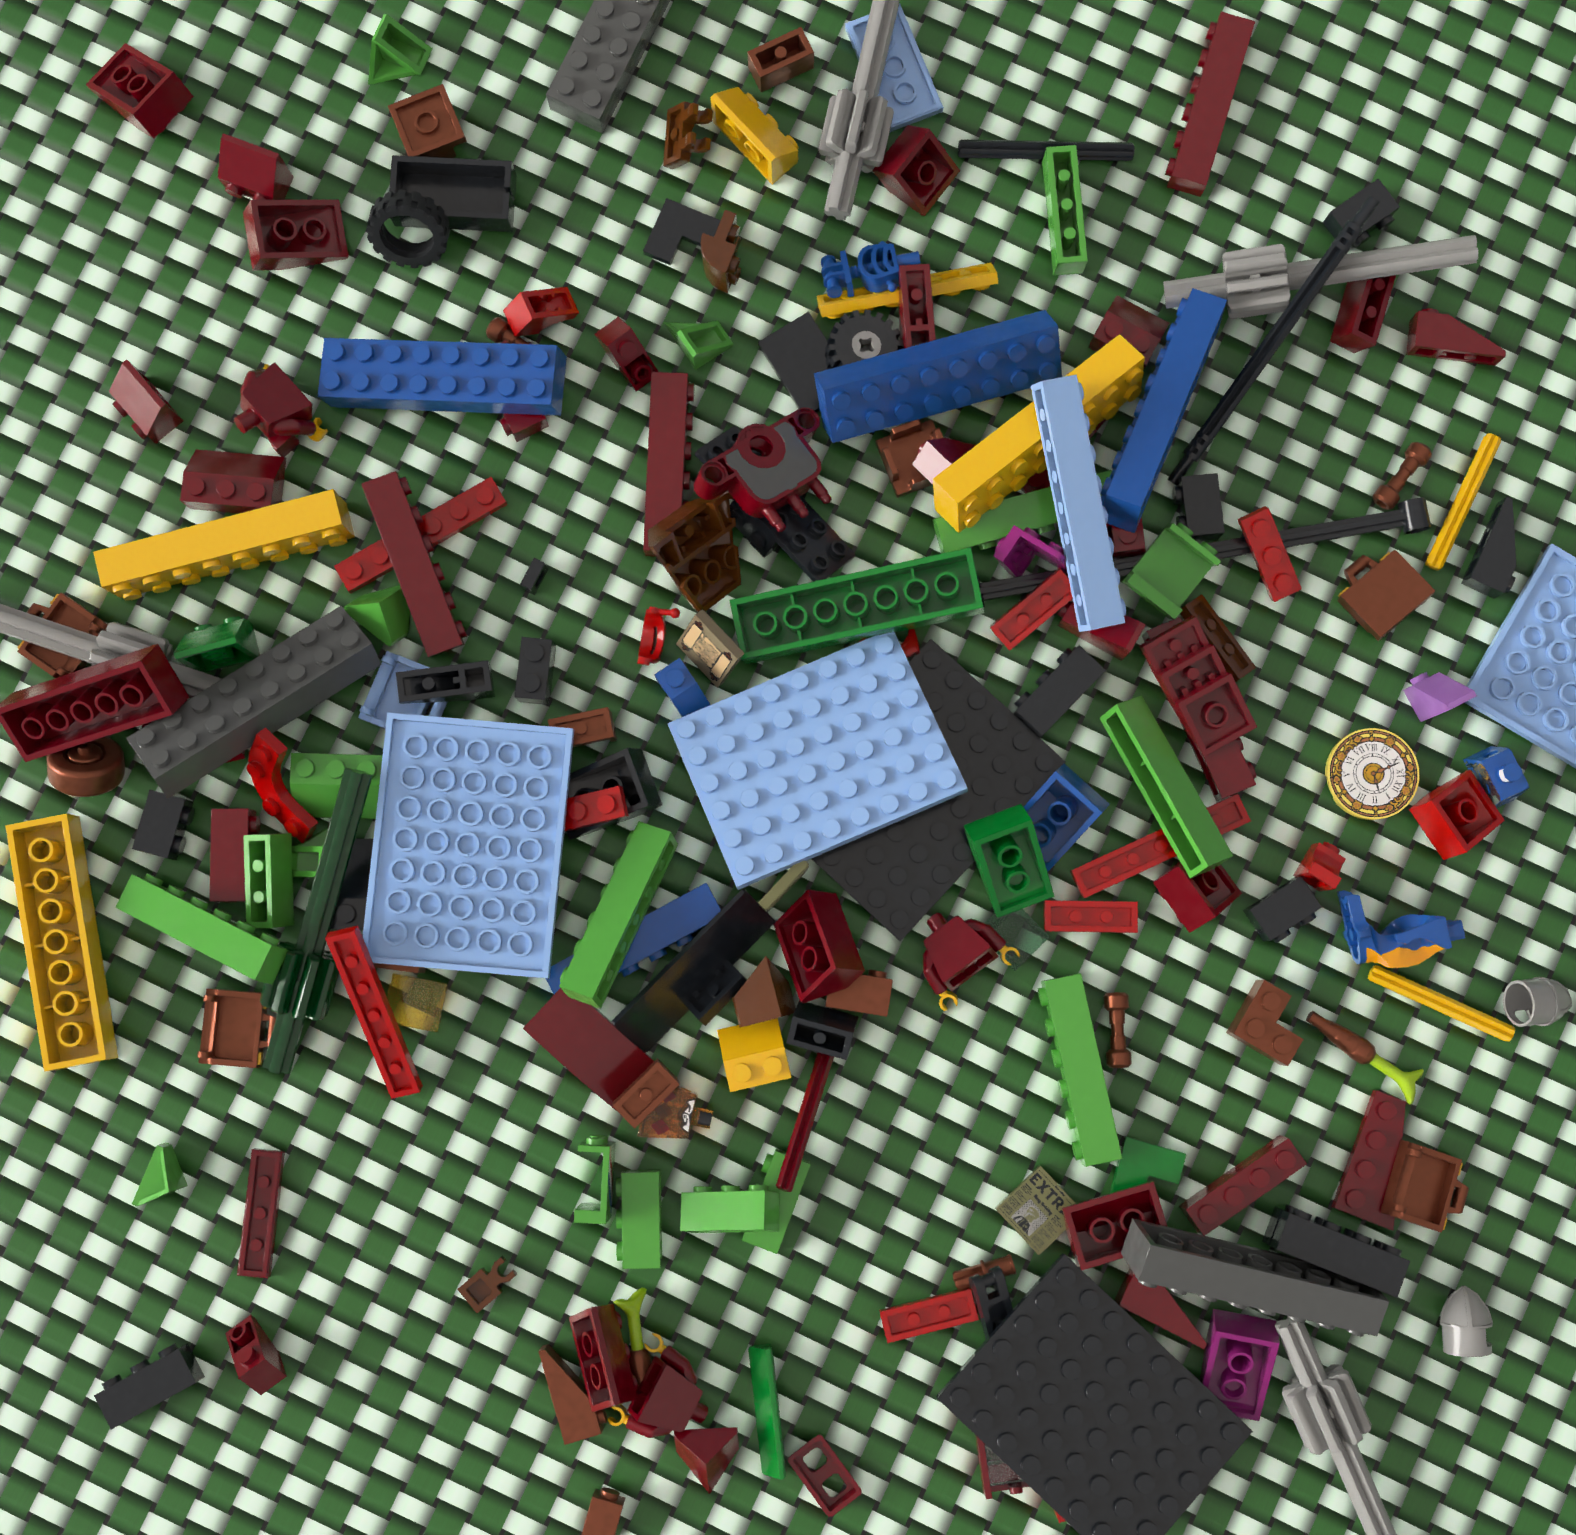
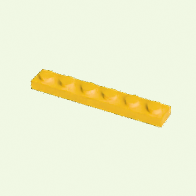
M991 262L930 274L932 296L942 294L945 296H955L963 290H986L990 285L998 284V274ZM865 287L853 289V297H848L847 290L842 291L841 296L838 298H830L827 294L816 296L821 316L830 319L840 318L844 313L859 310V313H864L865 309L872 311L874 307L899 306V287L894 292L886 290L878 293L870 292Z

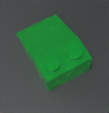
M234 616L224 619V624L212 627V624H203L194 627V632L186 633L174 652V657L179 662L204 673L252 661L260 656L253 624L245 618L242 619L241 616Z
M1022 804L963 825L977 868L997 918L1055 897L1033 821Z

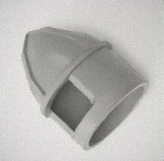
M1535 977L1511 981L1506 986L1503 994V1006L1507 1018L1518 1027L1533 1025L1542 1027L1549 1026L1563 1017L1572 1007V999L1568 989L1557 980ZM1525 1010L1529 1020L1525 1023L1521 1022L1516 1017L1515 1011Z
M1461 1286L1451 1293L1442 1307L1440 1325L1442 1326L1443 1352L1460 1357L1491 1355L1492 1344L1486 1341V1328L1493 1326L1489 1308L1476 1292L1467 1286Z

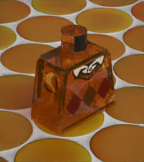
M678 1086L640 1123L637 1136L688 1139L692 1125L710 1129L713 1110L696 1107L698 1093Z

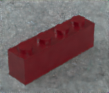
M1279 1135L1180 1204L1179 1207L1196 1232L1205 1236L1307 1165V1163L1290 1139Z

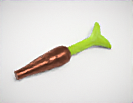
M1311 1011L1308 1014L1306 1021L1319 1029L1351 1059L1360 1064H1371L1399 1085L1409 1105L1414 1102L1416 1094L1415 1082L1422 1077L1423 1069L1411 1072L1401 1071L1376 1054L1375 1046L1367 1039L1323 1018L1315 1011Z
M646 1288L638 1289L628 1300L617 1299L613 1302L624 1311L628 1318L631 1344L629 1365L631 1373L637 1379L638 1388L652 1363L651 1354L643 1347L640 1309L646 1295Z

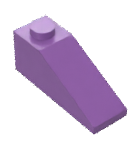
M1424 672L1410 680L1412 686L1403 690L1420 722L1449 711L1477 696L1474 690L1440 672L1430 677L1427 672Z

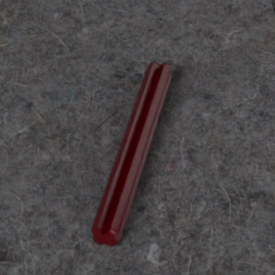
M817 1053L776 1183V1188L781 1191L791 1192L793 1190L834 1059L833 1056Z

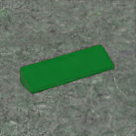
M771 1344L754 1345L748 1348L761 1470L764 1475L781 1480L786 1477V1464L773 1348Z

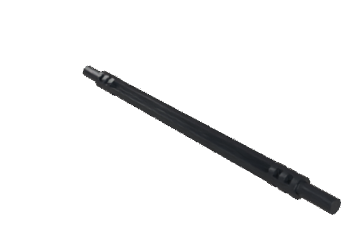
M1369 196L1352 221L1348 220L1344 228L1331 243L1329 249L1200 430L1197 431L1187 448L1182 452L1185 455L1167 480L1177 486L1178 480L1187 473L1194 461L1198 462L1202 454L1205 453L1207 447L1212 443L1217 433L1340 261L1348 253L1350 247L1356 242L1358 236L1361 235L1363 232L1362 226L1380 203L1376 198Z

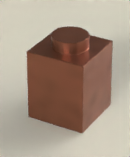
M611 1488L595 1489L582 1535H615L625 1497L619 1496L620 1492Z

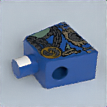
M1490 746L1463 759L1467 769L1472 771L1496 808L1519 798L1529 789V784L1522 769L1509 748Z

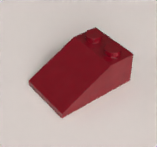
M127 43L86 84L98 97L136 128L153 139L166 129L171 120L183 111L188 102L194 97L172 70Z
M339 199L250 200L243 212L252 271L285 270L344 260L349 257Z

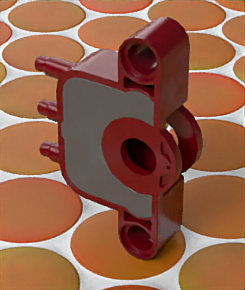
M803 407L770 426L765 424L746 426L740 431L732 448L702 465L694 482L695 493L702 499L712 500L728 491L744 512L755 518L766 517L778 532L785 530L786 525L776 510L789 503L801 518L807 517L809 511L799 497L811 489L824 504H828L832 500L827 489L817 478L821 471V461L808 444L820 425V417L813 409ZM752 450L758 451L763 457L754 454ZM706 478L713 480L715 483L708 481Z

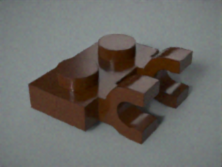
M684 101L667 110L664 167L673 170L690 162L692 152L704 153L710 150L711 139L708 137L696 139V133L692 132L694 124L702 125L712 122V109L708 108L700 111L698 110L699 104H691Z

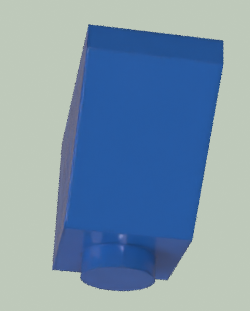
M680 658L654 674L657 682L681 717L710 705Z

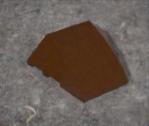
M728 491L712 500L698 498L689 501L648 530V547L669 573L685 599L697 612L702 609L706 612L741 585L738 547L733 545L732 528L736 526L735 517H731L729 499L734 498Z

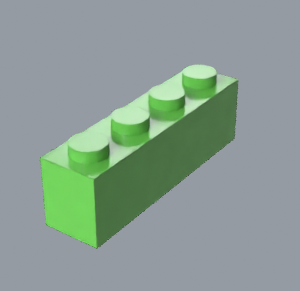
M1076 145L1046 147L1042 166L1053 276L1081 274L1085 269L1088 259Z

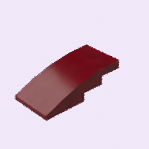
M1191 616L1139 645L1165 696L1201 756L1205 757L1257 728L1232 674L1226 671L1214 645L1209 644L1197 617Z
M561 988L523 1027L544 1049L613 1109H615L613 1101L654 1062L646 1052L621 1033L596 1007L569 998Z

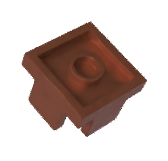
M443 84L388 105L408 156L455 158L454 147L467 142Z
M920 419L907 422L892 428L890 435L876 440V446L897 498L933 485L912 465L918 456L919 447L925 441L943 438L940 428H935L933 420L921 423Z

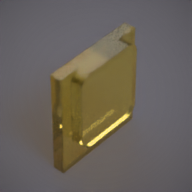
M393 973L387 999L398 1025L438 1032L448 984Z

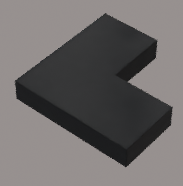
M666 198L643 249V254L671 266L682 240L701 247L702 233L714 237L721 220Z

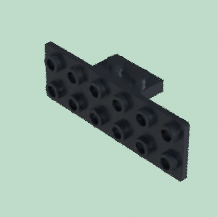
M736 426L731 427L697 449L695 456L705 464L707 461L732 448L740 430ZM752 450L754 454L763 457L758 451ZM802 496L799 498L809 511L807 517L801 518L789 503L776 510L786 525L785 530L782 532H778L766 517L755 518L748 515L733 499L730 504L731 517H735V527L764 558L779 545L813 582L827 579L850 562L856 555Z
M742 889L612 1020V1024L644 1052H648L688 1010L706 1026L747 981L733 965L775 923V920L745 889Z

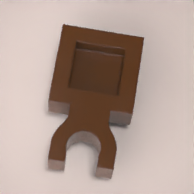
M503 1255L494 1262L489 1273L483 1267L457 1289L476 1313H479L503 1292L499 1287L500 1283L508 1282L517 1275L514 1269L508 1275L500 1273L499 1266L506 1261Z

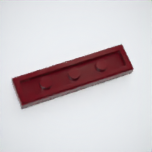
M257 1148L251 1151L237 1276L271 1277L285 1151Z

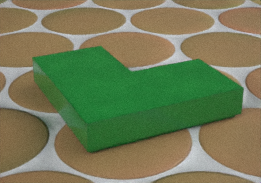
M1124 1136L1121 1147L1123 1159L1118 1160L1110 1193L1147 1183L1148 1176L1179 1184L1186 1158L1185 1153Z

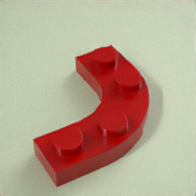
M265 727L256 734L249 752L247 771L251 775L254 786L263 800L262 806L269 815L275 816L284 825L286 831L291 833V836L296 837L301 843H305L312 837L318 821L292 797L285 787L280 771L288 748Z

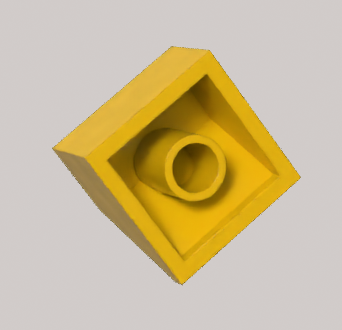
M778 1018L744 1027L736 1025L717 1030L730 1092L791 1078Z

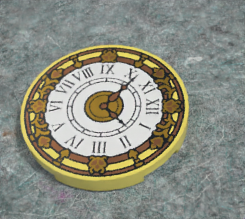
M1366 728L1343 737L1333 747L1327 758L1325 776L1328 788L1333 796L1332 799L1342 810L1360 819L1377 820L1399 813L1412 801L1419 784V766L1414 752L1402 738L1384 729Z

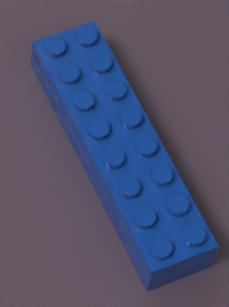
M1192 288L1188 299L1182 298L1176 313L1175 323L1171 324L1167 333L1165 347L1161 348L1158 354L1154 373H1151L1147 380L1143 399H1140L1136 406L1133 423L1126 430L1122 449L1117 452L1112 464L1113 470L1110 478H1106L1101 491L1102 506L1106 508L1108 514L1107 524L1135 533L1218 333L1227 303L1226 299Z
M1046 310L814 373L823 427L832 443L1029 389L1040 381L1062 377L1058 325Z
M324 338L317 397L330 407L561 416L567 356L557 345Z

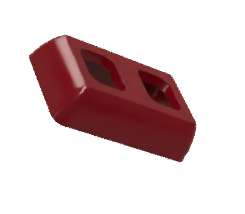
M816 1435L788 1458V1463L828 1517L834 1516L862 1493L861 1488L822 1435ZM814 1448H820L826 1456L827 1462L817 1470L811 1471L804 1462L803 1457ZM833 1474H839L846 1487L836 1496L830 1497L822 1487V1483Z

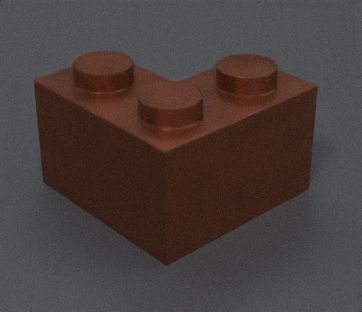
M1266 980L1255 981L1226 1031L1230 1036L1283 1066H1289L1303 1041L1301 1037L1277 1024L1291 995Z

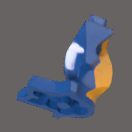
M1345 890L1337 891L1345 927L1343 936L1357 965L1374 962L1387 968L1410 967L1422 963L1443 949L1452 948L1451 941L1465 938L1461 920L1452 921L1446 920L1444 916L1416 914L1398 917L1391 921L1380 933H1377L1366 921L1360 896Z

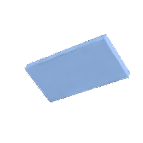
M900 3L878 96H882L888 101L887 107H891L894 111L890 132L942 113L944 108ZM869 15L845 23V30L858 61Z

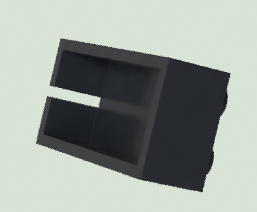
M392 155L389 192L398 193V190H407V193L413 194V191L421 193L422 197L427 198L428 196L432 198L434 204L440 205L444 209V216L449 218L450 229L513 232L515 207L513 201H515L517 175L512 161ZM398 215L390 218L396 227L428 228L423 222L410 216Z
M1286 1204L1284 1210L1276 1206L1274 1207L1262 1242L1276 1250L1398 1298L1410 1264L1409 1260L1400 1257L1402 1250L1375 1239L1373 1245H1371L1372 1238L1345 1228L1344 1232L1341 1233V1226L1318 1216H1315L1314 1221H1311V1214Z

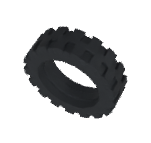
M398 190V193L391 191L385 193L384 198L379 197L375 201V205H372L366 232H368L367 238L369 243H373L374 251L377 254L381 253L383 259L388 262L392 260L401 267H404V265H410V268H418L419 265L427 267L432 264V261L437 262L441 258L442 253L444 254L446 251L450 233L449 218L444 216V209L440 205L434 204V200L428 196L427 198L422 197L421 193L413 191V194L407 193V190ZM398 215L410 216L427 225L433 237L421 243H408L397 239L389 233L384 222Z

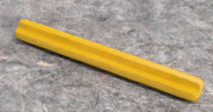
M1488 433L1483 437L1425 562L1427 567L1436 571L1443 568L1501 443L1499 436Z
M1373 965L1368 974L1369 981L1489 1035L1510 1042L1515 1034L1516 1029L1514 1026L1378 965Z

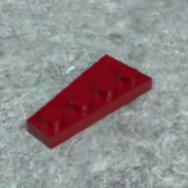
M1373 1090L1331 1207L1394 1231L1395 1217L1380 1211L1399 1144L1403 1138L1406 1101Z

